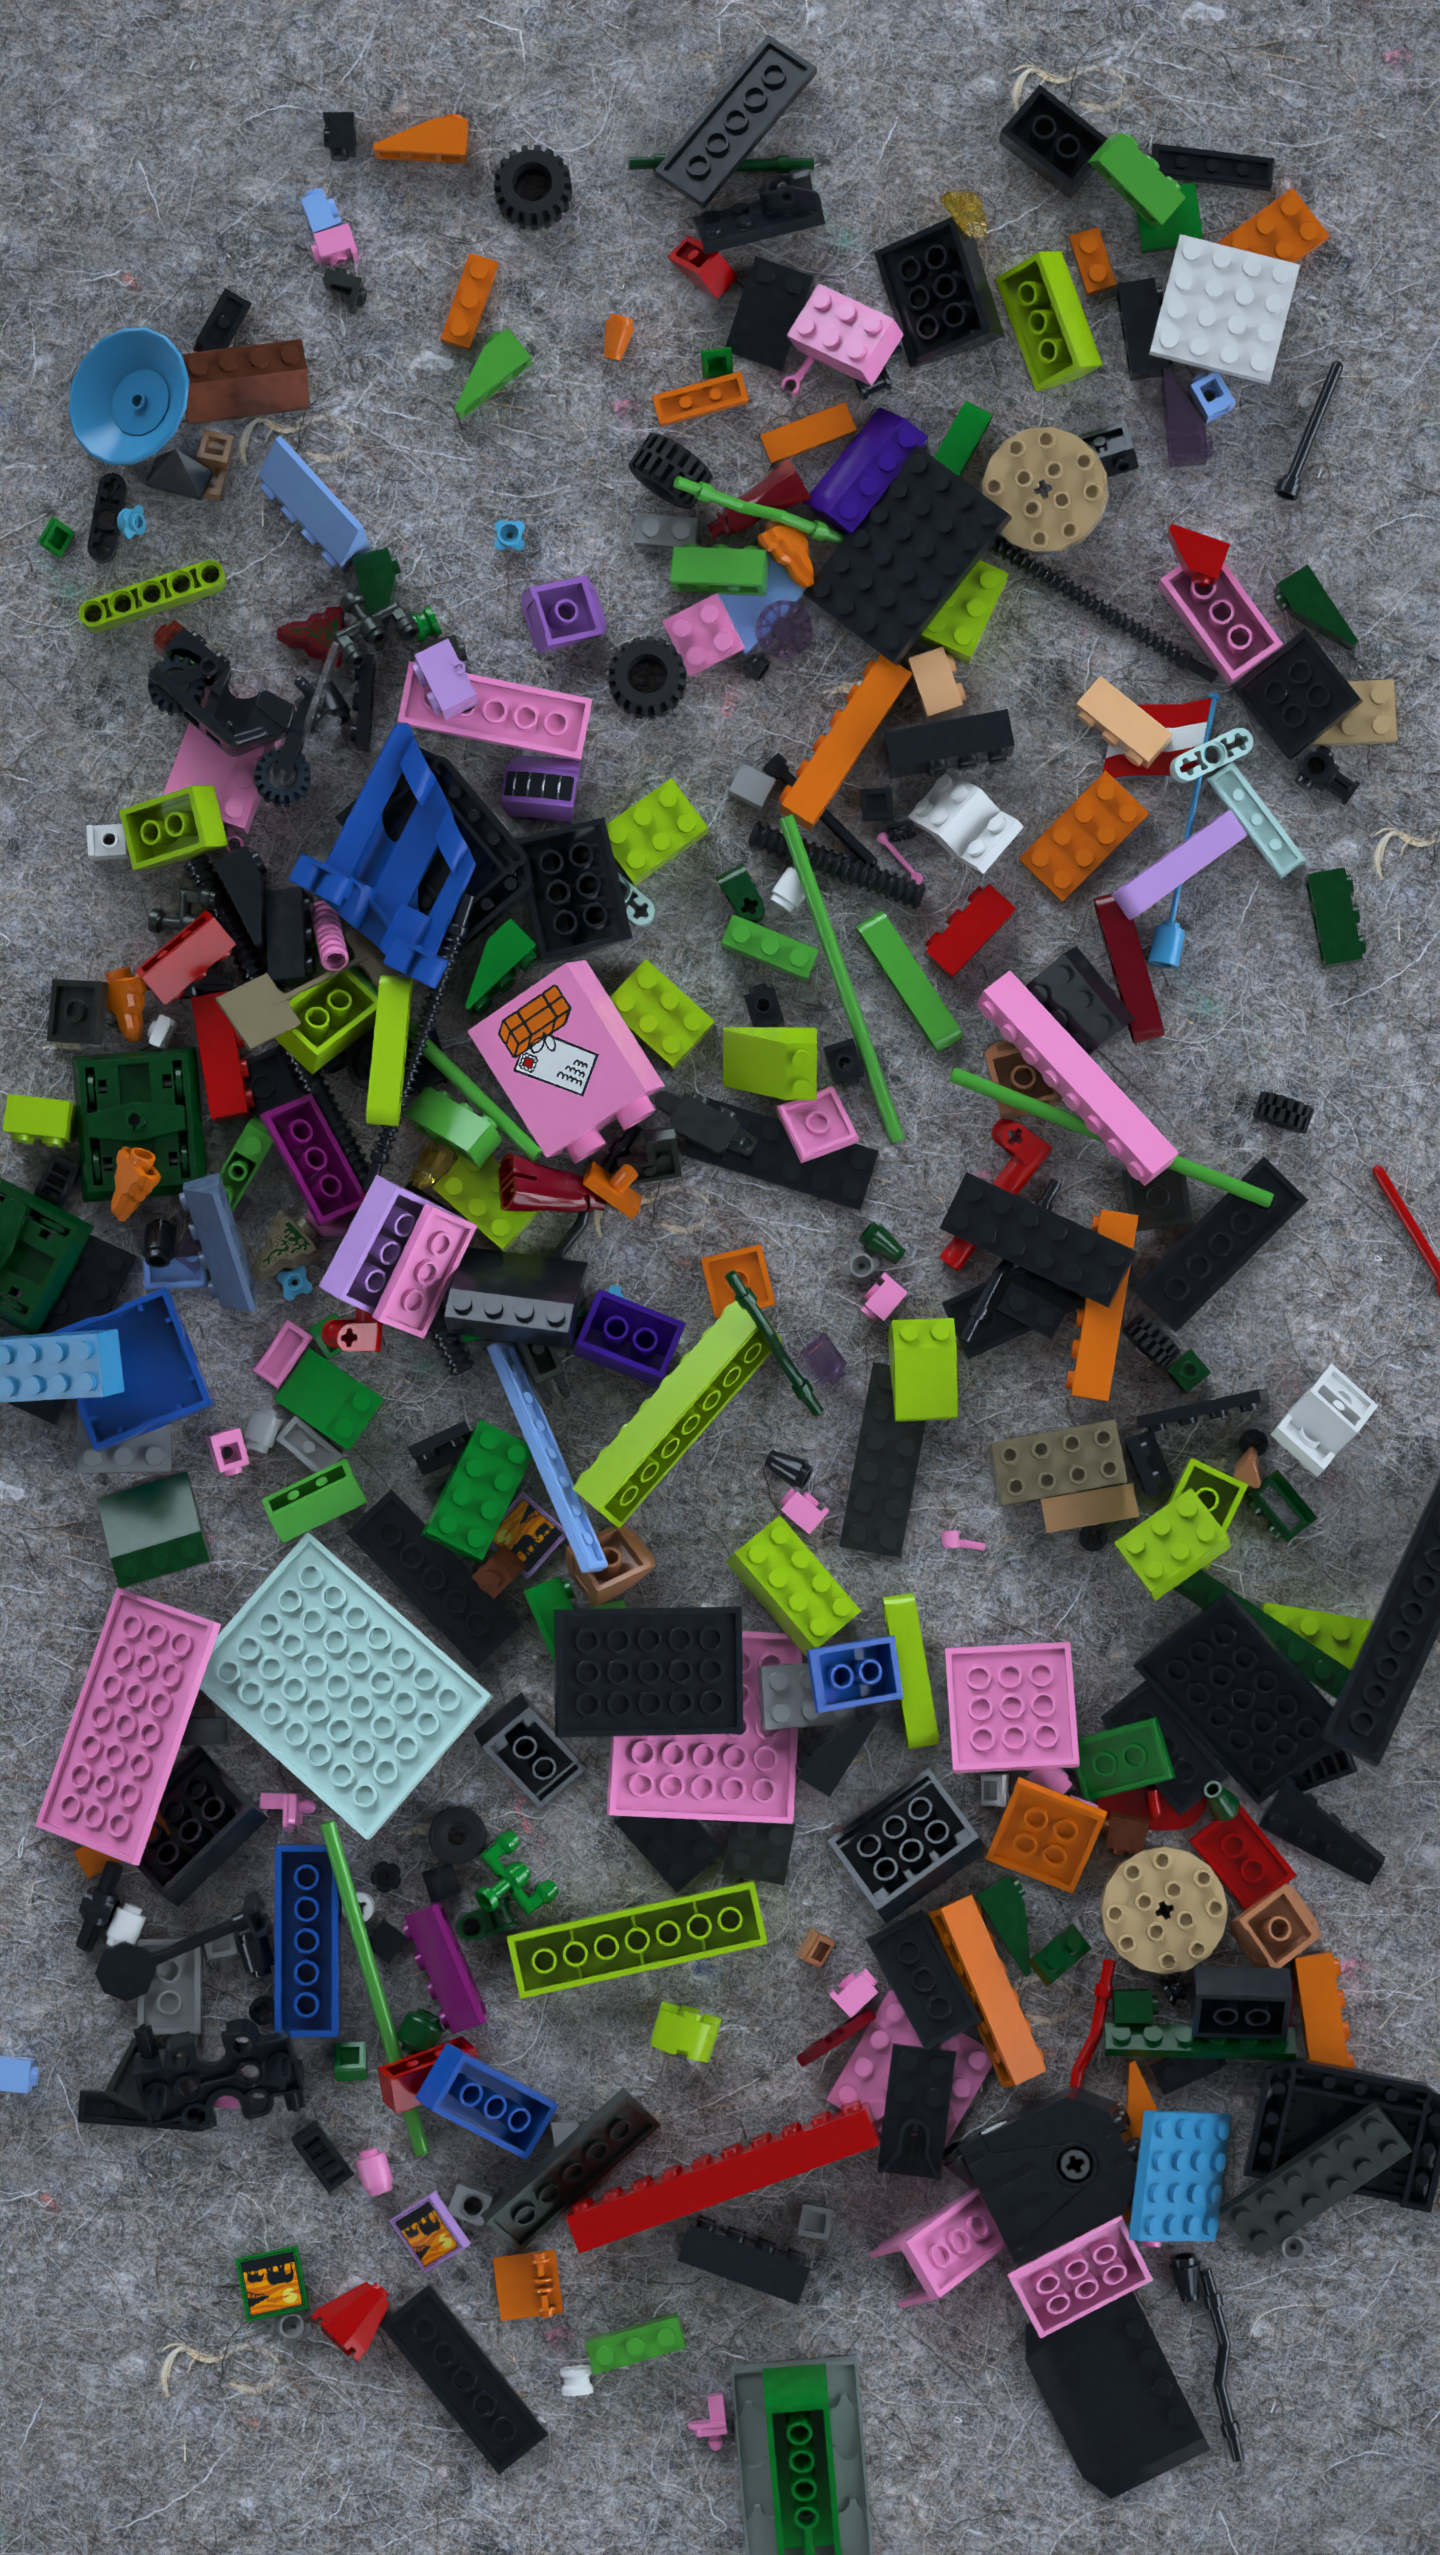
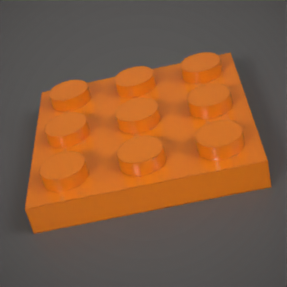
M1018 1777L985 1859L1073 1894L1106 1819L1107 1811Z

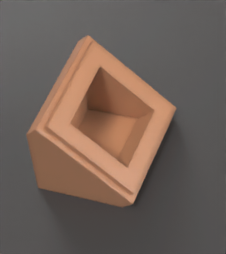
M1249 1447L1234 1465L1233 1478L1253 1488H1260L1262 1471L1256 1448Z
M811 1927L796 1955L803 1961L821 1969L836 1941Z

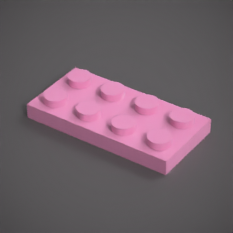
M425 1203L372 1318L424 1339L477 1225Z

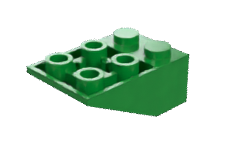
M511 918L487 940L465 1004L467 1012L471 1017L476 1013L479 1015L485 1013L493 1004L491 999L499 991L502 994L507 992L515 984L514 977L521 970L526 973L538 962L536 958L539 954L537 945Z

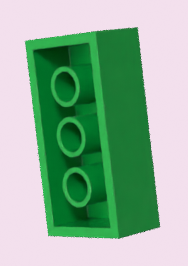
M482 1420L474 1424L467 1438L468 1441L465 1442L421 1533L422 1537L474 1563L484 1559L532 1459L531 1451L526 1442Z

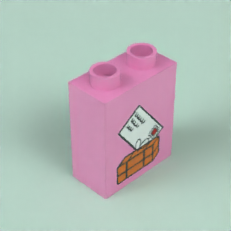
M586 960L563 964L467 1031L546 1158L568 1152L573 1162L578 1163L591 1156L606 1145L599 1132L601 1129L616 1119L624 1130L643 1121L656 1111L649 1097L665 1087Z

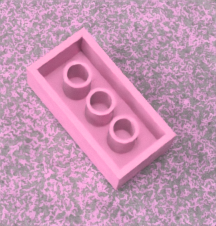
M1225 562L1216 584H1209V586H1201L1192 582V577L1186 576L1180 565L1162 577L1157 587L1226 684L1231 686L1277 652L1283 646V643Z

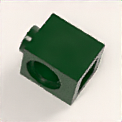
M1192 1349L1188 1350L1164 1370L1183 1394L1188 1393L1211 1373Z
M1150 1988L1114 1989L1112 1997L1113 2022H1153V2015H1158L1159 2012L1158 1996H1152Z

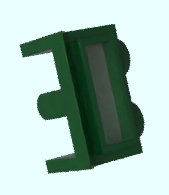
M1278 1469L1261 1481L1260 1488H1252L1246 1493V1496L1250 1499L1246 1502L1247 1506L1257 1517L1261 1514L1269 1523L1266 1526L1267 1530L1277 1541L1282 1539L1285 1543L1289 1542L1308 1525L1318 1519Z

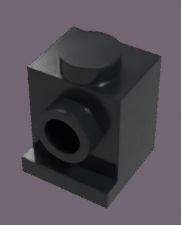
M323 112V120L326 127L324 128V147H329L331 160L347 161L349 157H356V119L354 112Z
M766 983L748 988L749 994L744 995V1000L752 1027L784 1026L785 1021L774 987L767 988ZM762 1000L769 1003V1008L766 1011H761L757 1007V1004Z
M847 1039L823 1047V1053L834 1086L841 1084L844 1089L859 1084V1078L864 1077V1071L854 1039ZM841 1059H848L851 1062V1066L848 1069H842L839 1066Z

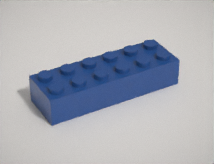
M325 1844L275 1845L274 2034L287 2030L290 2031L291 2037H338L341 2034V1898Z

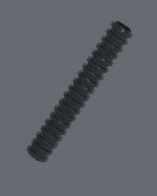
M760 821L755 823L748 841L749 847L757 846L758 851L767 850L769 855L775 853L777 858L783 856L787 862L790 859L792 860L784 834L780 832V829L776 828L773 830L771 825L768 824L766 827L762 826ZM803 838L802 841L814 872L820 870L824 876L828 873L832 879L836 876L840 878V882L846 880L849 881L848 885L857 884V888L862 889V887H865L869 893L873 890L877 896L883 894L885 899L891 897L894 898L896 903L902 901L903 906L910 904L914 910L917 907L919 908L926 889L924 883L918 885L914 879L911 882L907 881L906 876L900 878L898 873L889 874L887 869L881 871L879 866L873 868L869 862L865 865L861 863V859H857V861L852 860L853 856L844 857L842 852L836 854L832 848L828 851L824 845L818 847L816 842L810 844L807 843V839Z

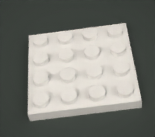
M1180 234L1149 355L1269 385L1300 265Z

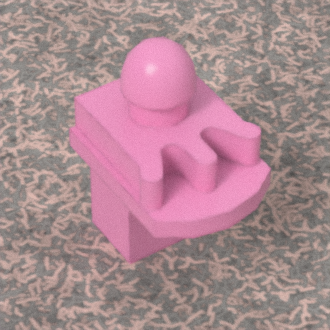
M260 1793V1809H283V1830L286 1833H291L295 1826L303 1823L302 1813L305 1815L311 1814L316 1809L314 1801L311 1799L303 1800V1793Z
M723 2392L707 2394L710 2419L694 2420L687 2423V2428L694 2430L697 2438L709 2436L708 2445L713 2451H718L722 2448L723 2438L721 2435L727 2434Z

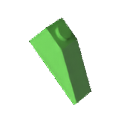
M509 328L502 333L500 330L496 331L486 340L487 345L483 347L454 408L456 416L460 421L532 365L530 354Z

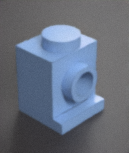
M322 188L313 189L305 194L306 197L300 199L313 235L314 233L343 225L333 198L327 200Z
M1205 371L1191 380L1193 384L1190 385L1188 391L1201 412L1205 424L1233 410L1235 400L1219 372L1209 374L1208 371ZM1210 392L1214 395L1215 399L1207 401L1204 394Z

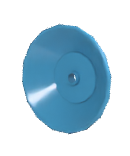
M147 327L122 328L99 340L82 359L71 383L68 413L74 436L89 456L108 465H134L157 454L176 433L187 409L189 377L183 355L167 336Z

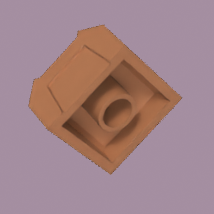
M1007 1040L994 1043L984 1053L992 1082L1054 1107L1061 1104V1095L1045 1083L1041 1073L1023 1059L1021 1052L1013 1043ZM996 1100L1001 1119L1013 1120L1030 1115V1113Z
M625 1524L620 1529L614 1525L596 1533L608 1563V1567L602 1571L582 1573L571 1546L566 1547V1565L571 1578L574 1579L585 1594L590 1605L599 1606L613 1599L636 1584L655 1567L656 1559L638 1534Z
M1286 1883L1229 1922L1230 1934L1242 1948L1252 1967L1281 1968L1321 1937L1317 1920L1297 1890Z

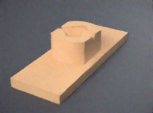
M1133 1483L1040 1499L1046 1534L1139 1517Z

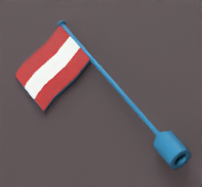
M1213 692L1208 696V699L1182 704L1138 705L1172 733L1171 742L1148 769L1142 764L1138 767L1130 762L1125 756L1126 751L1120 746L1116 745L1113 747L1108 744L1103 772L1106 770L1114 779L1171 776L1170 764L1175 757L1209 741L1216 702L1220 700L1219 694ZM1208 747L1206 748L1205 753H1204L1205 759H1206ZM1196 760L1187 764L1183 763L1179 767L1182 773L1188 772L1189 769L1198 766ZM1202 776L1195 779L1184 841L1192 833ZM1182 884L1174 889L1169 921H1162L1161 925H1155L1148 959V963L1153 966L1166 969L1179 968L1185 930L1180 929V924L1175 922Z

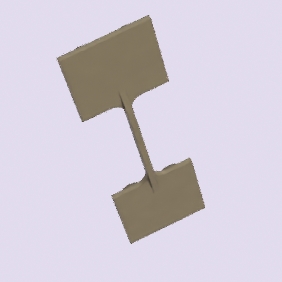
M354 929L343 935L345 943L354 955V959L348 962L343 969L330 971L288 993L281 992L268 973H265L217 997L215 1001L248 1049L251 1050L301 1025V1021L289 1005V1000L292 997L352 967L364 969L375 986L379 985L381 975L398 976L402 973L384 964L383 961L386 955L360 931Z

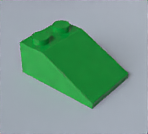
M310 1348L307 1349L274 1398L276 1402L351 1452L386 1401V1399Z

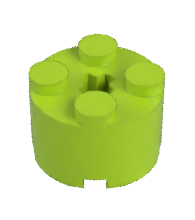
M662 2001L651 2035L650 2045L673 2055L678 2053L685 2055L687 2059L709 2062L722 2018L708 2013H704V2016L699 2014L700 2009L690 2005L682 2004L679 2009L680 2006L677 2004Z

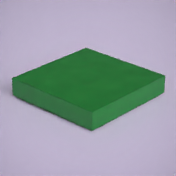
M1195 183L1180 185V192L1186 198L1163 225L1151 227L1136 212L1142 253L1176 249L1180 234L1203 240Z

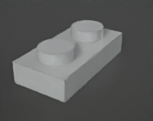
M637 512L634 545L673 549L674 546H683L686 543L696 544L698 518Z
M297 1415L290 1420L275 1438L315 1473L339 1462L344 1456Z

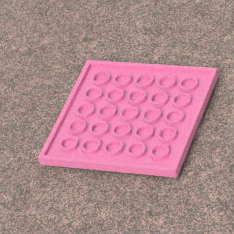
M742 1631L743 1734L612 1736L607 1815L793 1824L798 1727L762 1730L757 1668L759 1666L802 1663V1652L785 1633Z

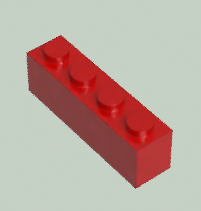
M228 991L191 997L210 1116L214 1123L251 1117L250 1108L255 1107L252 1089L247 1090L245 1078L250 1077L248 1061L241 1058L240 1048L245 1047V1043L215 1001L217 997Z

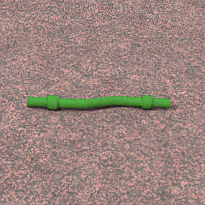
M677 476L674 480V488L694 495V499L704 503L711 501L739 513L780 522L806 532L810 538L818 541L826 540L840 545L847 536L828 528V525L821 521L814 520L812 522L780 509L740 500L714 490L713 485L702 481L696 483L681 476Z

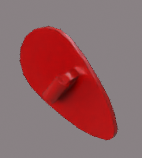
M1154 1784L1099 1798L1095 1804L1099 1805V1809L1107 1811V1819L1110 1817L1111 1810L1148 1818V1830H1181L1192 1826L1201 1818L1206 1808V1795L1180 1816Z

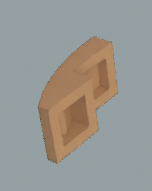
M204 429L197 453V462L212 471L213 476L203 498L221 500L233 450L234 436Z

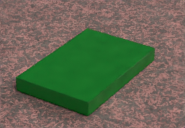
M1157 1716L1078 1737L1080 1765L1079 1767H1074L1083 1799L1086 1801L1167 1781L1175 1777Z

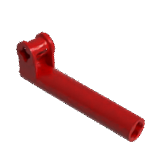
M1001 1119L992 1127V1139L1012 1157L992 1184L1018 1196L1053 1148L1042 1138L1029 1131L1024 1125L1010 1119ZM1009 1130H1010V1133L1012 1134V1137H1011V1138L1009 1137V1135H1007V1133H1008ZM954 1236L938 1258L950 1268L959 1272L978 1247Z
M356 1307L355 1319L329 1320L322 1328L321 1337L327 1346L339 1348L343 1351L380 1352L383 1323L372 1318L373 1314Z

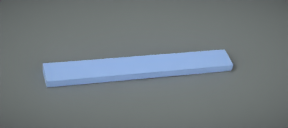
M494 1342L487 1347V1350L581 1572L602 1571L608 1567L607 1560L579 1494L572 1489L575 1485L514 1342Z

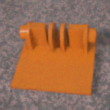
M555 2249L492 2258L501 2321L537 2316L548 2318L554 2316L553 2314L564 2313Z

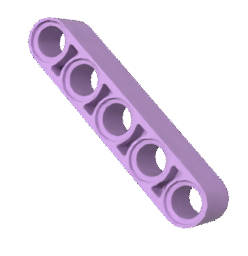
M1229 809L1111 895L1128 920H1131L1237 844L1248 834Z

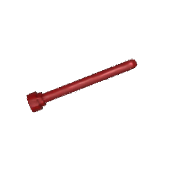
M1376 1165L1372 1169V1174L1437 1282L1434 1284L1437 1289L1435 1292L1440 1298V1262L1382 1166Z

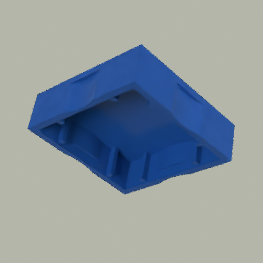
M166 1287L124 1303L121 1307L108 1314L89 1317L52 1332L118 1329L125 1392L105 1397L76 1398L78 1411L94 1451L101 1452L216 1406L172 1293Z

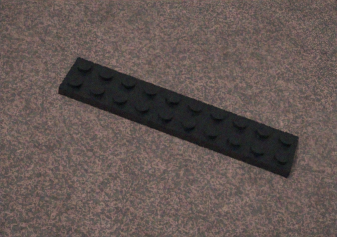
M1440 1474L1319 1737L1375 1767L1380 1764L1440 1631Z

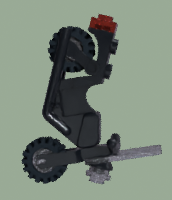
M175 619L169 625L163 624L153 638L156 639L154 641V650L164 658V661L162 663L158 661L155 664V668L151 669L148 675L149 696H151L153 704L157 705L158 710L161 712L167 711L168 715L173 716V713H178L179 716H183L220 749L232 757L243 755L286 737L281 750L272 748L270 753L267 754L265 752L261 755L262 759L257 761L254 773L255 787H257L260 797H264V801L268 804L273 802L276 807H279L280 804L290 807V803L294 802L295 805L299 803L300 798H305L307 790L310 789L311 785L310 765L305 761V757L301 753L305 738L310 739L312 734L316 733L319 736L318 740L321 742L327 739L331 742L342 730V727L339 725L342 719L339 716L334 717L331 709L322 708L339 658L340 643L332 642L316 690L305 677H296L294 681L295 686L303 693V696L296 699L294 706L292 703L265 689H261L256 696L242 699L233 696L229 691L232 673L229 666L231 664L230 661L221 652H212L205 646L207 642L196 631L190 633ZM205 688L210 689V693L203 708L200 704L201 699L204 698Z

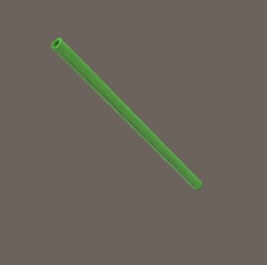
M794 815L780 818L779 822L890 1144L901 1141L905 1137Z
M315 937V944L312 946L319 952ZM357 967L348 969L378 997V988ZM411 1020L409 1021V1041L415 1038L412 1032L418 1029ZM426 1040L428 1048L423 1049L425 1057L483 1114L495 1121L498 1125L497 1128L532 1162L537 1160L543 1153L540 1147L431 1040Z
M954 1067L949 1082L1104 1143L1097 1134H1093L1088 1130L1080 1116ZM1178 1155L1168 1167L1170 1170L1266 1208H1269L1274 1196L1271 1192Z
M335 1820L326 1821L320 1824L321 1832L389 2064L403 2059V2055ZM415 2106L411 2111L403 2113L414 2154L415 2156H421L429 2153L430 2149L418 2107Z

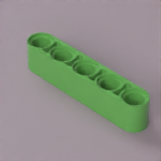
M880 910L855 926L860 938L935 1052L939 1054L962 1039L964 1035L885 913Z

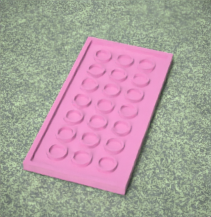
M116 1588L38 1815L36 1827L124 1862L139 1866L221 1627L220 1623L128 1590Z

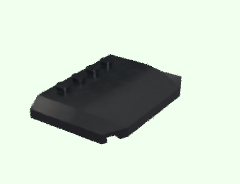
M420 748L454 814L453 818L476 863L463 893L476 898L466 924V928H468L466 938L461 939L463 946L458 947V951H462L535 886L527 853L462 774L447 758ZM403 772L382 812L385 832L394 842L399 840L418 803ZM357 798L335 817L342 827ZM439 847L418 886L419 912L427 916L451 872ZM461 900L450 923L455 921ZM447 931L441 942V947L447 945V942L444 940L446 937L449 938L450 934Z
M1303 2058L1266 2066L1243 2175L1258 2179L1264 2178L1375 2101L1409 2143L1412 2152L1352 2193L1398 2202L1400 2207L1431 2213L1440 2176V2094L1424 2082Z
M1133 2291L1041 2339L1032 2322L1025 2324V2361L1082 2477L1110 2499L1211 2450Z

